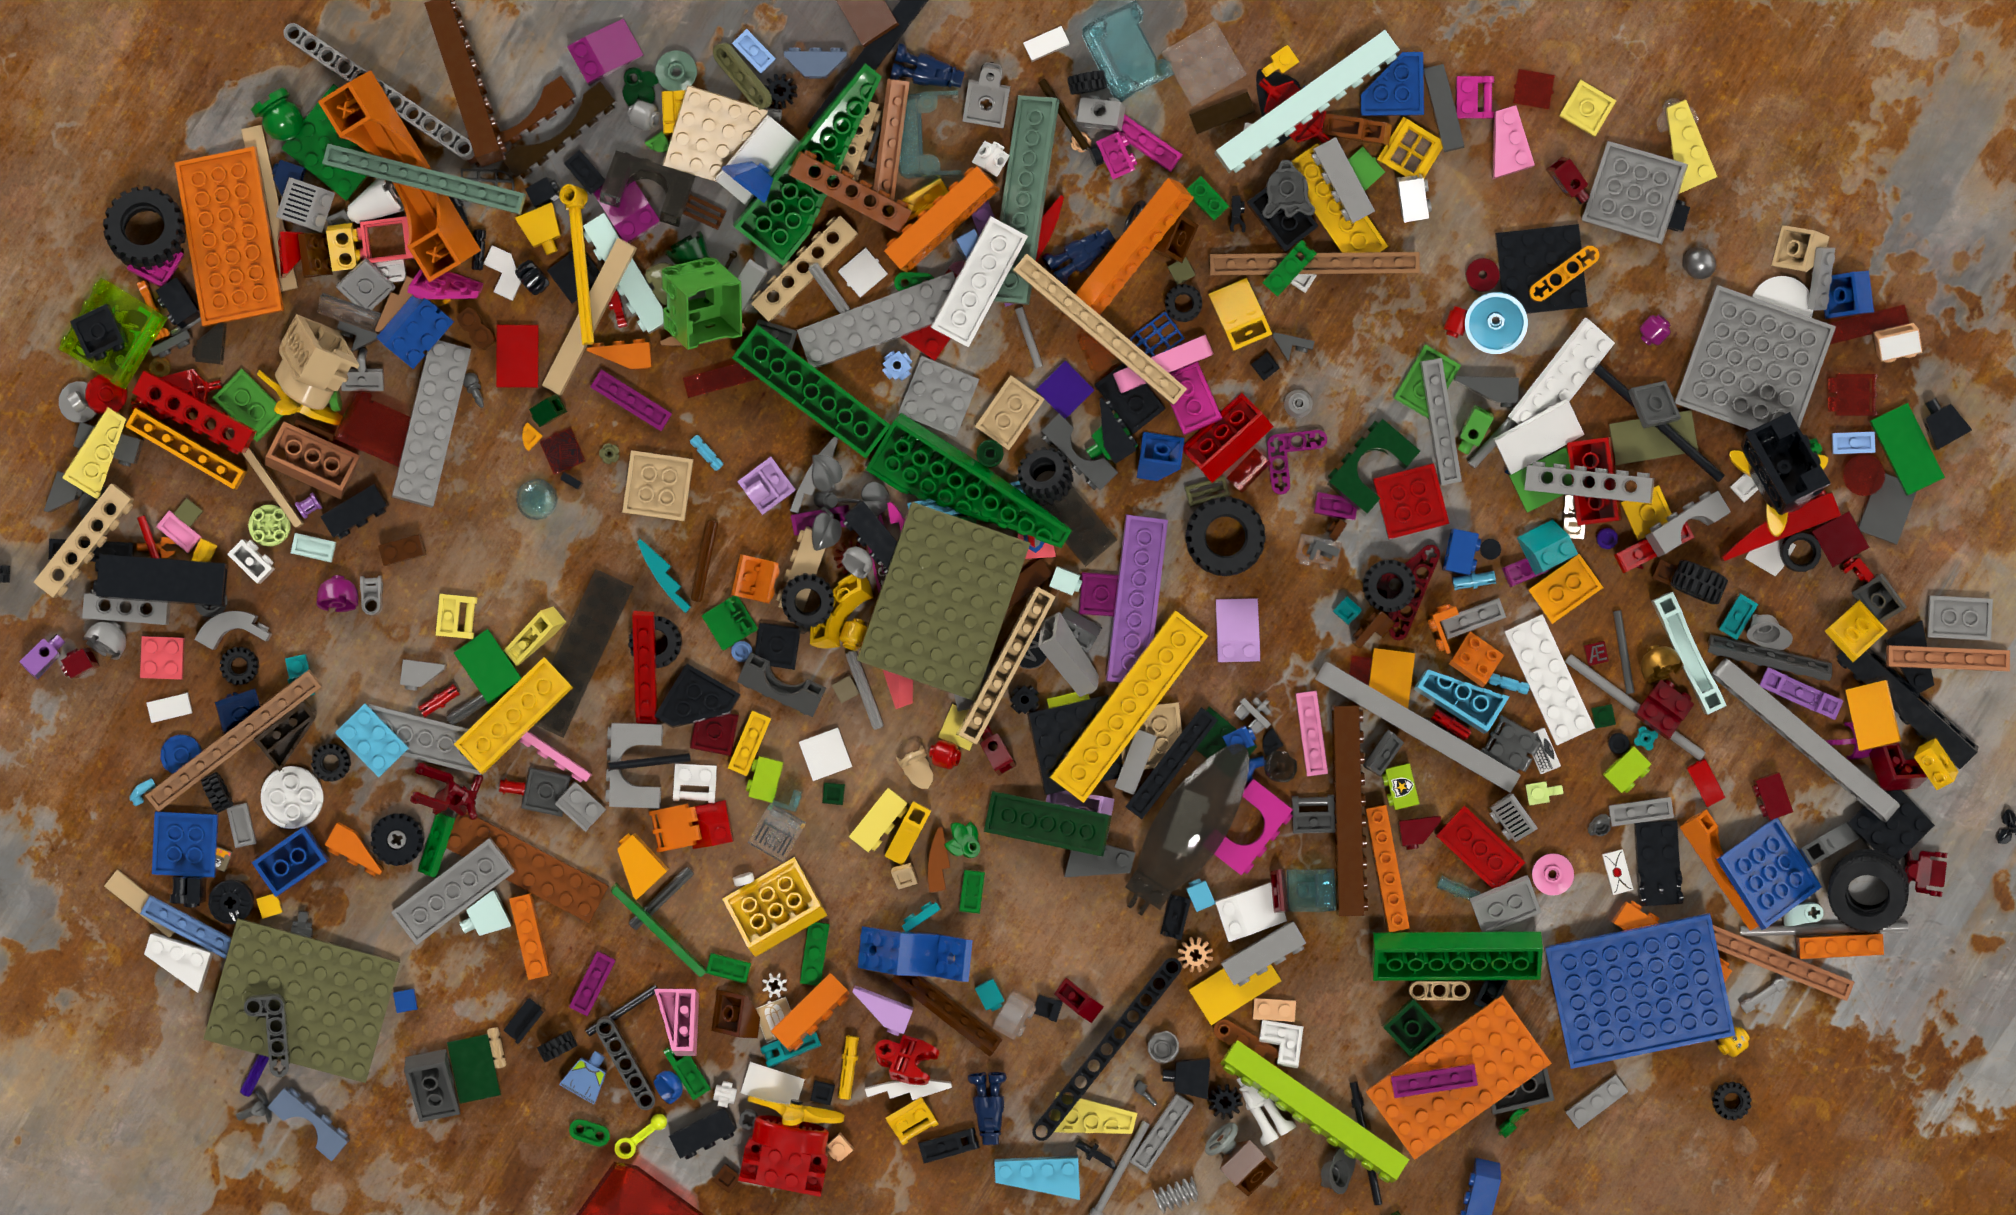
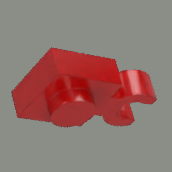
M615 291L608 305L610 311L614 310L618 327H627L621 296L618 291Z

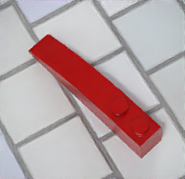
M1824 490L1799 510L1788 512L1786 526L1778 537L1771 534L1766 520L1727 550L1720 557L1721 561L1729 560L1841 516L1833 493H1826Z

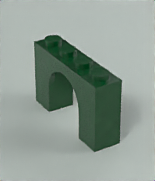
M1383 418L1379 423L1376 420L1368 428L1370 434L1366 438L1362 436L1354 445L1357 448L1354 453L1348 452L1341 460L1343 463L1342 467L1339 470L1334 468L1328 476L1330 481L1327 485L1364 516L1370 512L1381 498L1369 489L1358 476L1357 466L1361 456L1371 451H1380L1390 456L1401 467L1406 469L1420 453L1416 446Z

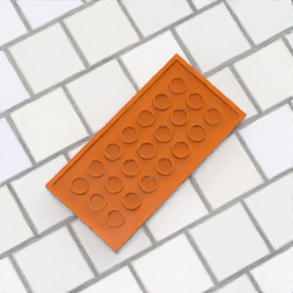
M252 146L175 162L202 326L206 327L284 311L257 147Z
M1501 995L1367 1089L1366 1093L1415 1160L1552 1063L1508 1001ZM1475 1064L1478 1086L1394 1098L1391 1076Z

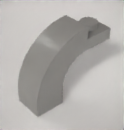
M229 611L218 614L208 620L194 640L212 650H216L223 636L233 629H244L264 641H269L272 633L268 632L269 627L260 622L257 625L254 624L258 618L257 615L244 611Z

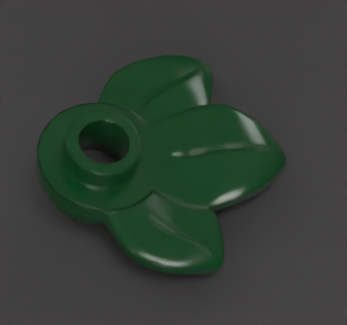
M636 67L627 69L624 74L625 86L622 90L625 102L628 106H631L640 99L641 101L653 104L655 100L653 86L659 83L657 76L650 71L642 72L641 69ZM633 74L637 75L636 82L632 79Z

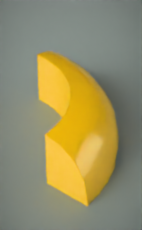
M851 574L838 582L839 585L833 590V611H831V615L824 623L818 624L817 627L811 626L810 645L824 649L840 647L839 636L849 615L860 604L873 598L872 589L866 577L862 579Z

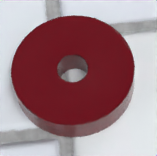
M1476 259L1466 270V281L1475 291H1489L1499 281V269L1490 259ZM1481 271L1486 273L1485 279L1479 277Z

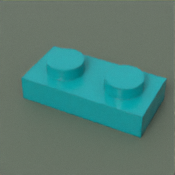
M1739 594L1718 630L1737 640L1758 604Z
M930 901L921 907V913L916 916L912 913L903 920L905 924L902 925L905 932H909L940 911L941 907L937 902L932 904Z

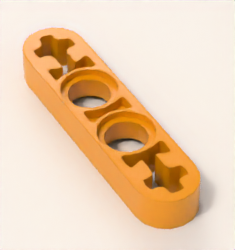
M1586 246L1533 284L1529 289L1530 298L1536 302H1541L1596 263L1599 259L1598 249L1594 246ZM1586 250L1589 252L1594 251V260L1587 259L1583 263L1586 266L1583 268L1581 261L1576 257L1579 255L1580 259L1586 256ZM1569 262H1576L1578 264V271L1576 273L1568 272L1567 264ZM1558 274L1562 280L1561 284L1558 286L1552 285L1550 282L1551 275ZM1546 280L1547 286L1552 291L1549 292L1547 288L1542 292V298L1540 296L1535 297L1533 294L1535 293L1534 288H1542L1545 285L1542 281Z

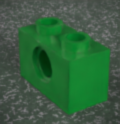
M1202 176L1187 188V191L1194 197L1193 201L1212 222L1229 208V205Z

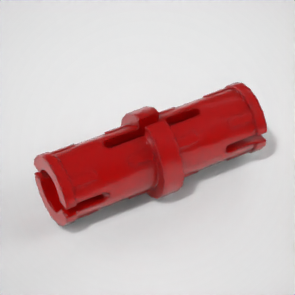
M451 684V686L439 694L435 693L433 698L418 706L419 710L423 711L421 712L426 718L429 714L440 707L444 708L447 702L459 696L460 692L456 690V686Z

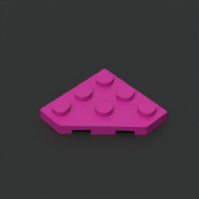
M420 269L410 283L407 292L419 299L477 298L482 291L484 283L450 271L429 282Z

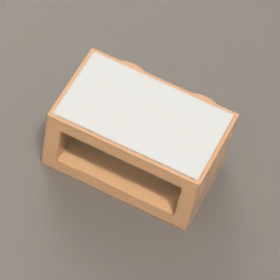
M1914 323L1873 332L1876 354L1881 362H1893L1896 358L1915 357L1918 353H1922L1919 329Z

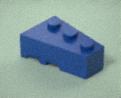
M1475 1158L1473 1172L1470 1174L1468 1185H1470L1469 1191H1466L1463 1203L1465 1204V1209L1461 1210L1460 1215H1492L1501 1182L1500 1163Z

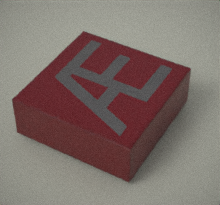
M1605 641L1583 646L1588 666L1609 662Z

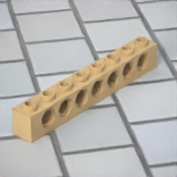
M1034 587L956 735L973 744H978L1056 596L1039 587Z

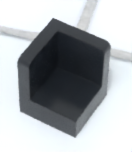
M1039 993L1033 1013L1057 1022L1063 1001Z

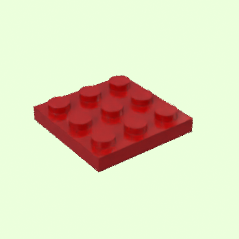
M1434 463L1373 479L1376 494L1381 498L1379 505L1388 540L1450 524Z

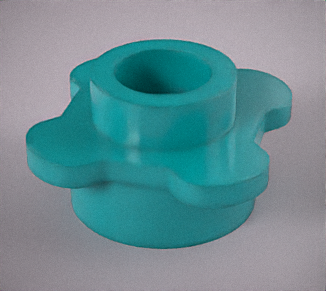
M1642 726L1638 729L1639 733L1637 738L1634 739V744L1636 746L1641 745L1646 750H1652L1654 740L1658 738V733L1656 731L1651 732Z

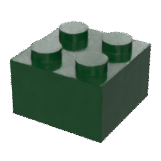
M1413 998L1408 1000L1381 1025L1411 1058L1442 1031L1437 1023Z

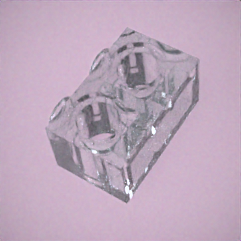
M1300 534L1295 558L1299 559V564L1311 566V562L1320 564L1319 568L1330 571L1332 567H1337L1340 552L1331 561H1326L1320 555L1321 550H1317L1312 561L1302 553V548L1306 544L1310 545L1311 542L1315 543L1316 540L1339 548L1341 551L1342 543Z

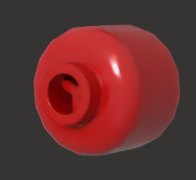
M939 740L935 745L931 746L929 757L932 758L934 766L950 770L954 766H958L961 759V750H959L956 743Z

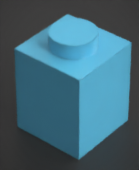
M1198 878L1189 882V887L1186 890L1196 912L1216 904L1206 880L1201 881Z

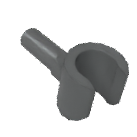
M1138 1080L1134 1085V1090L1145 1097L1153 1107L1156 1106L1157 1102L1145 1092L1148 1085Z

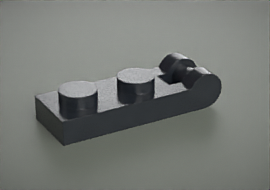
M975 1127L919 1142L918 1145L923 1163L980 1148L979 1142L976 1141L974 1135L976 1134ZM967 1137L968 1144L962 1146L960 1138Z

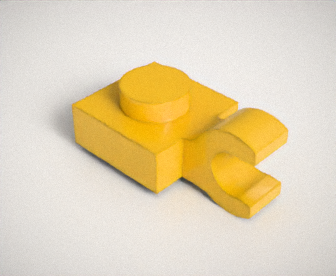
M1286 45L1270 56L1273 62L1261 71L1265 77H1268L1276 70H1279L1282 75L1298 64L1299 60L1290 47Z

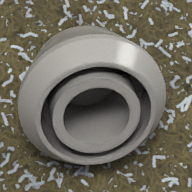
M1303 390L1291 391L1284 400L1286 412L1294 418H1302L1308 415L1313 405L1311 396Z

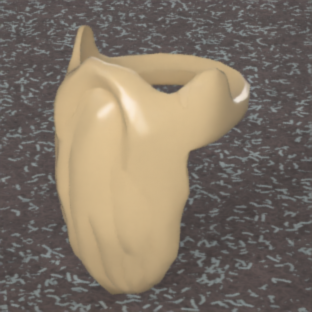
M920 745L918 751L906 754L903 759L896 757L912 784L921 789H928L933 782V772L930 769L928 760L925 758L927 754L922 745Z

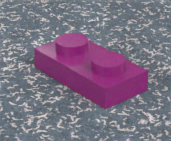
M1317 492L1313 513L1355 521L1357 509L1342 496Z

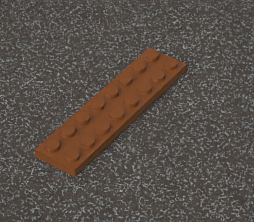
M467 811L464 816L457 815L447 843L448 850L465 857L491 837L516 870L506 880L588 923L591 922L609 887L608 885L479 817L471 820Z

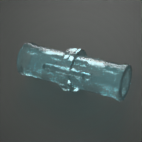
M1444 876L1440 877L1437 884L1438 889L1447 891L1456 898L1461 897L1469 900L1480 894V891L1463 885V882L1459 881L1458 883Z

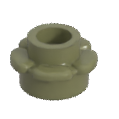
M607 443L600 449L599 456L603 459L604 463L611 464L619 459V448L616 445Z

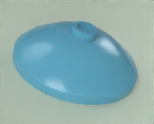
M1491 292L1478 297L1467 310L1465 317L1466 334L1471 343L1483 352L1490 354L1508 352L1521 343L1527 332L1528 319L1523 305L1515 297L1507 293ZM1495 316L1499 317L1497 323L1492 322V318Z

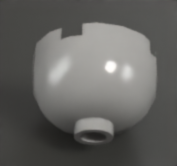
M102 621L93 624L83 637V640H88L86 644L94 651L103 656L109 653L113 655L111 659L118 660L126 647V637L120 630L121 626L114 621L109 623Z

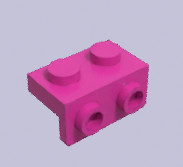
M1118 131L1096 141L1113 180L1136 170L1134 165L1138 163L1134 154H1129L1126 148L1129 143L1125 134L1120 135Z

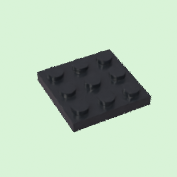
M1890 790L1885 792L1895 799L1900 807L1887 822L1882 821L1863 806L1847 824L1870 849L1881 850L1883 853L1886 852L1888 855L1890 854L1896 858V861H1899L1935 825L1902 790Z

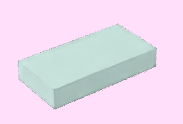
M295 533L290 553L332 562L337 542Z

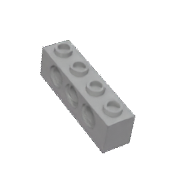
M90 589V593H84L82 618L169 625L171 603L99 598ZM105 599L111 604L108 611H104L101 607V603ZM125 601L130 602L132 606L128 613L122 610V604ZM145 603L152 605V612L148 615L143 612Z

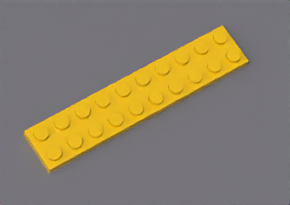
M1174 611L1049 778L1084 803L1207 639L1208 635L1180 613Z

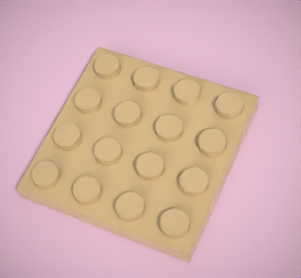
M687 85L663 166L717 182L715 178L721 172L722 167L731 160L764 120L768 110H758V107L752 104Z

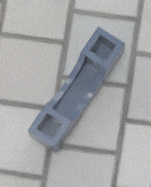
M286 1086L267 1108L283 1121L291 1117H302L309 1120L316 1128L318 1135L316 1149L330 1161H333L350 1141L347 1138V1132L340 1127L338 1129L331 1124L333 1121L325 1114L320 1115L315 1111V1105L308 1100L306 1102L299 1097L301 1094L293 1087L289 1089Z

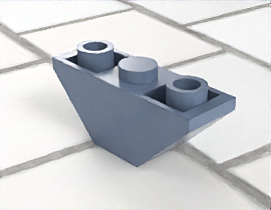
M788 48V51H784V57L805 79H827L847 59V52H843V48H830V52L822 51V48H809V51H801V48Z

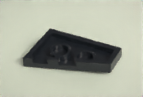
M1922 620L1884 640L1887 646L1927 647ZM1899 667L1907 682L1919 693L1934 686L1932 669Z

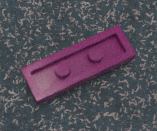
M599 951L596 952L569 1006L570 1008L585 1016L589 1015L616 962L615 959Z

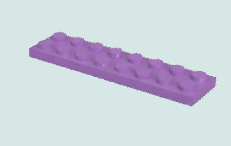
M1126 515L1106 681L1121 682L1154 638L1168 520Z

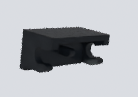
M1170 894L1160 934L1177 940L1182 939L1191 903L1190 898Z

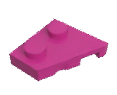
M182 252L179 254L175 253L173 255L175 259L171 262L168 260L163 262L164 266L160 268L157 265L152 266L153 270H146L145 267H141L139 270L133 268L132 265H129L127 270L158 287H162L170 281L184 254Z

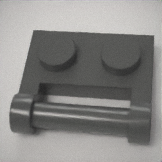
M1334 795L1308 798L1292 796L1293 834L1335 833ZM1328 805L1327 812H1299V806Z

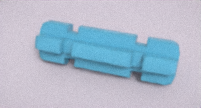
M695 435L690 440L692 446L697 448V451L708 463H711L710 466L715 471L723 466V462L716 458L717 455L706 443H703L699 435Z
M1494 673L1489 679V684L1499 685V687L1515 692L1517 690L1518 693L1527 694L1530 687L1528 683H1519L1518 680L1504 676L1500 677V675Z

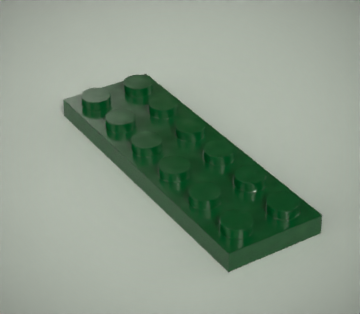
M992 791L984 832L1103 857L1112 816Z

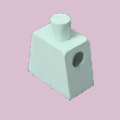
M496 889L466 910L469 918L460 922L464 933L476 929L479 936L513 925Z

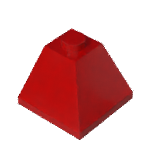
M283 231L278 235L281 278H286L301 260L298 234H303V232Z
M726 800L695 806L698 821L692 822V825H699L702 839L696 840L697 844L692 845L693 849L734 841Z

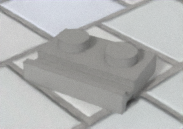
M575 781L561 795L558 801L554 803L585 832L606 810Z

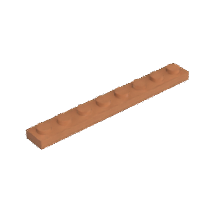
M1713 925L1718 950L1845 1001L1848 1000L1855 983L1854 981Z

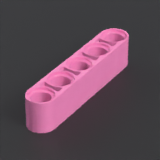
M1204 335L1153 356L1151 359L1168 373H1171L1205 359L1214 353L1207 336ZM1128 367L1113 374L1121 393L1146 383Z

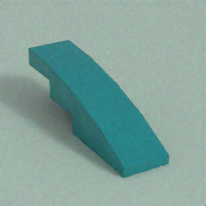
M639 539L637 543L655 579L667 595L687 613L692 606L677 594L682 586L667 574L672 566L642 539Z

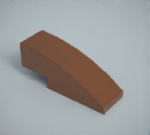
M1326 114L1323 133L1327 136L1389 146L1392 125L1386 122Z
M943 826L938 827L929 854L928 884L930 893L946 890L943 869L950 868L948 851L944 846L946 841Z

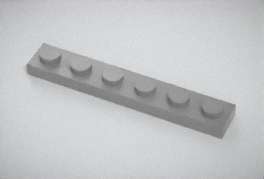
M1442 358L1420 361L1440 485L1462 482Z

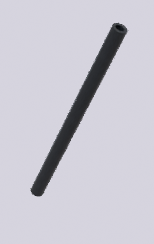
M1599 364L1593 372L1635 409L1628 392L1629 389ZM1667 423L1655 426L1717 482L1722 480L1725 474Z

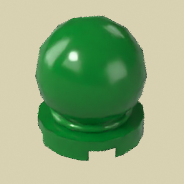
M280 88L268 95L270 97L269 100L263 104L259 101L251 108L255 118L262 117V126L265 133L272 139L281 142L295 138L302 129L303 116L300 109L293 102L287 101L290 94L286 88Z

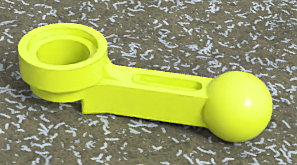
M655 1114L651 1118V1123L630 1138L624 1137L619 1139L615 1144L616 1155L621 1159L631 1158L635 1154L636 1146L639 1142L655 1130H662L666 1127V1117L663 1114ZM621 1143H629L631 1145V1152H622L620 1148Z

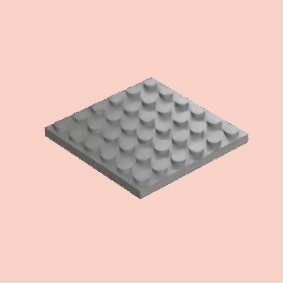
M1716 285L1675 399V404L1749 430L1790 412L1800 428L1836 326Z

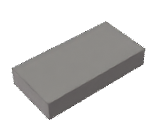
M248 803L227 808L235 848L256 844Z

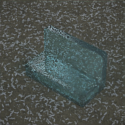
M795 788L790 803L774 799L772 805L796 812L803 790Z

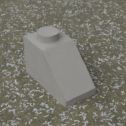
M404 659L400 685H405L407 690L417 691L418 687L425 686L443 672L447 665Z

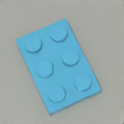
M366 703L335 732L378 777H381L409 749Z

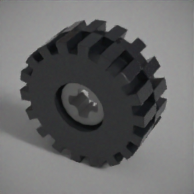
M394 813L381 818L373 827V832H371L372 841L370 843L373 846L374 854L378 856L380 861H384L388 865L399 866L412 862L420 855L424 847L425 838L423 836L424 831L420 827L421 824L414 820V817L404 813ZM394 834H396L397 836L401 835L403 837V839L400 840L402 843L401 845H399L398 843H392V840L394 839Z

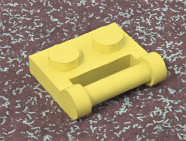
M440 594L436 636L474 639L472 629L474 609L478 598ZM461 602L467 603L464 632L458 631Z

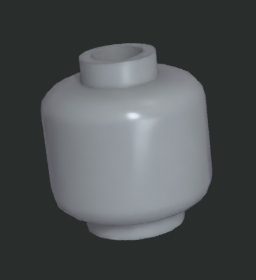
M637 101L634 105H631L627 113L630 124L643 130L655 128L660 119L657 107L644 101Z

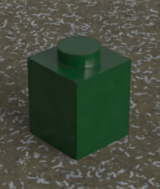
M558 394L546 398L529 409L534 422L539 427L547 425L567 413Z

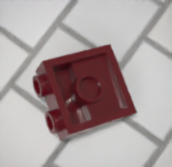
M1659 680L1634 716L1669 740L1680 723L1686 718L1694 703L1691 702L1692 698L1687 693L1676 691L1674 689L1675 685L1672 682Z

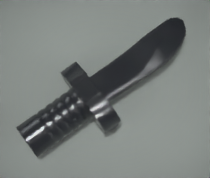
M1078 1140L1075 1146L1088 1154L1087 1160L1090 1161L1094 1157L1108 1167L1115 1169L1114 1161L1097 1151L1098 1144L1095 1143L1091 1147L1082 1140Z

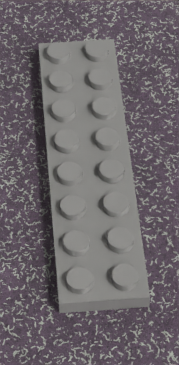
M954 272L797 330L808 363L814 368H819L932 325L956 281Z
M438 340L429 352L427 351L394 484L393 498L433 508L471 349Z

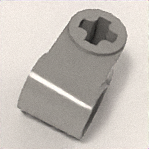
M382 575L378 576V578H365L361 576L362 610L371 616L378 615L383 608ZM375 600L377 608L375 611L370 612L367 609V604Z

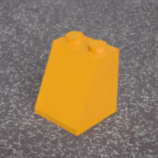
M628 833L618 842L621 846L617 850L633 897L637 900L669 868L636 833L633 835Z

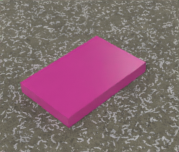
M1198 361L1169 373L1187 388L1174 405L1170 403L1183 435L1222 420Z

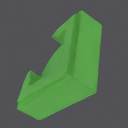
M662 131L645 142L651 150L661 153L667 152L670 143Z

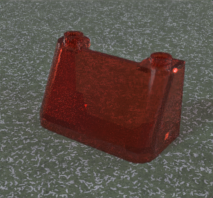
M362 390L360 394L355 393L333 438L399 467L411 417L372 400L373 395Z

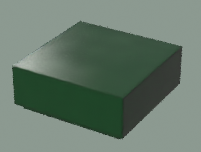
M824 782L822 803L843 805L845 784Z

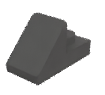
M339 320L337 329L342 330L341 335L350 338L356 335L351 349L352 352L378 341L376 338L378 336L377 333Z
M1275 332L1272 334V339L1287 362L1290 358L1292 346L1296 347L1295 351L1303 353L1313 350L1315 341Z

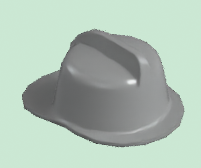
M1754 614L1746 634L1750 641L1762 647L1778 651L1788 648L1793 640L1792 634L1780 626L1774 616L1768 614Z

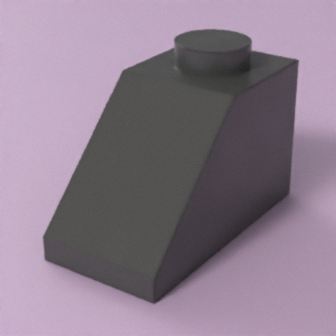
M57 471L44 508L46 512H54L78 500L79 496L81 497L84 494L83 490L62 478L63 472Z

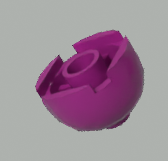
M340 575L332 576L331 579L323 582L318 588L316 605L326 611H329V607L336 608L335 612L352 611L358 606V591L355 585L345 579V577Z

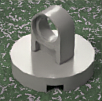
M76 381L68 384L62 390L59 396V408L68 420L85 423L98 415V413L89 408L85 400V390L88 383Z

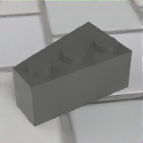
M1108 844L1105 846L1103 857L1071 850L1064 877L1130 873L1135 851Z

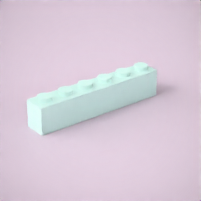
M603 213L583 225L585 229L583 234L588 243L592 241L596 249L593 251L599 261L603 259L605 262L617 238L620 237L606 214ZM632 258L617 290L621 296L625 295L629 302L626 305L632 314L636 312L640 320L637 323L642 331L647 330L651 334L663 326V307L653 294L651 287Z

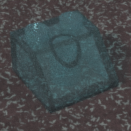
M1288 869L1287 896L1289 911H1335V869Z

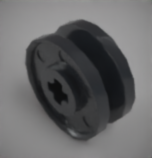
M229 879L213 888L209 895L208 906L216 920L224 924H235L237 918L245 919L250 915L254 907V896L247 884L240 880ZM230 897H232V900H236L233 907H230V904L226 902Z

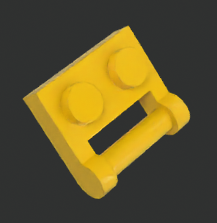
M922 1097L886 1117L888 1124L902 1145L907 1144L909 1139L931 1126L939 1125ZM928 1118L927 1120L923 1121L922 1123L903 1133V1131H905L906 1129L912 1127L913 1125L917 1124L923 1119Z

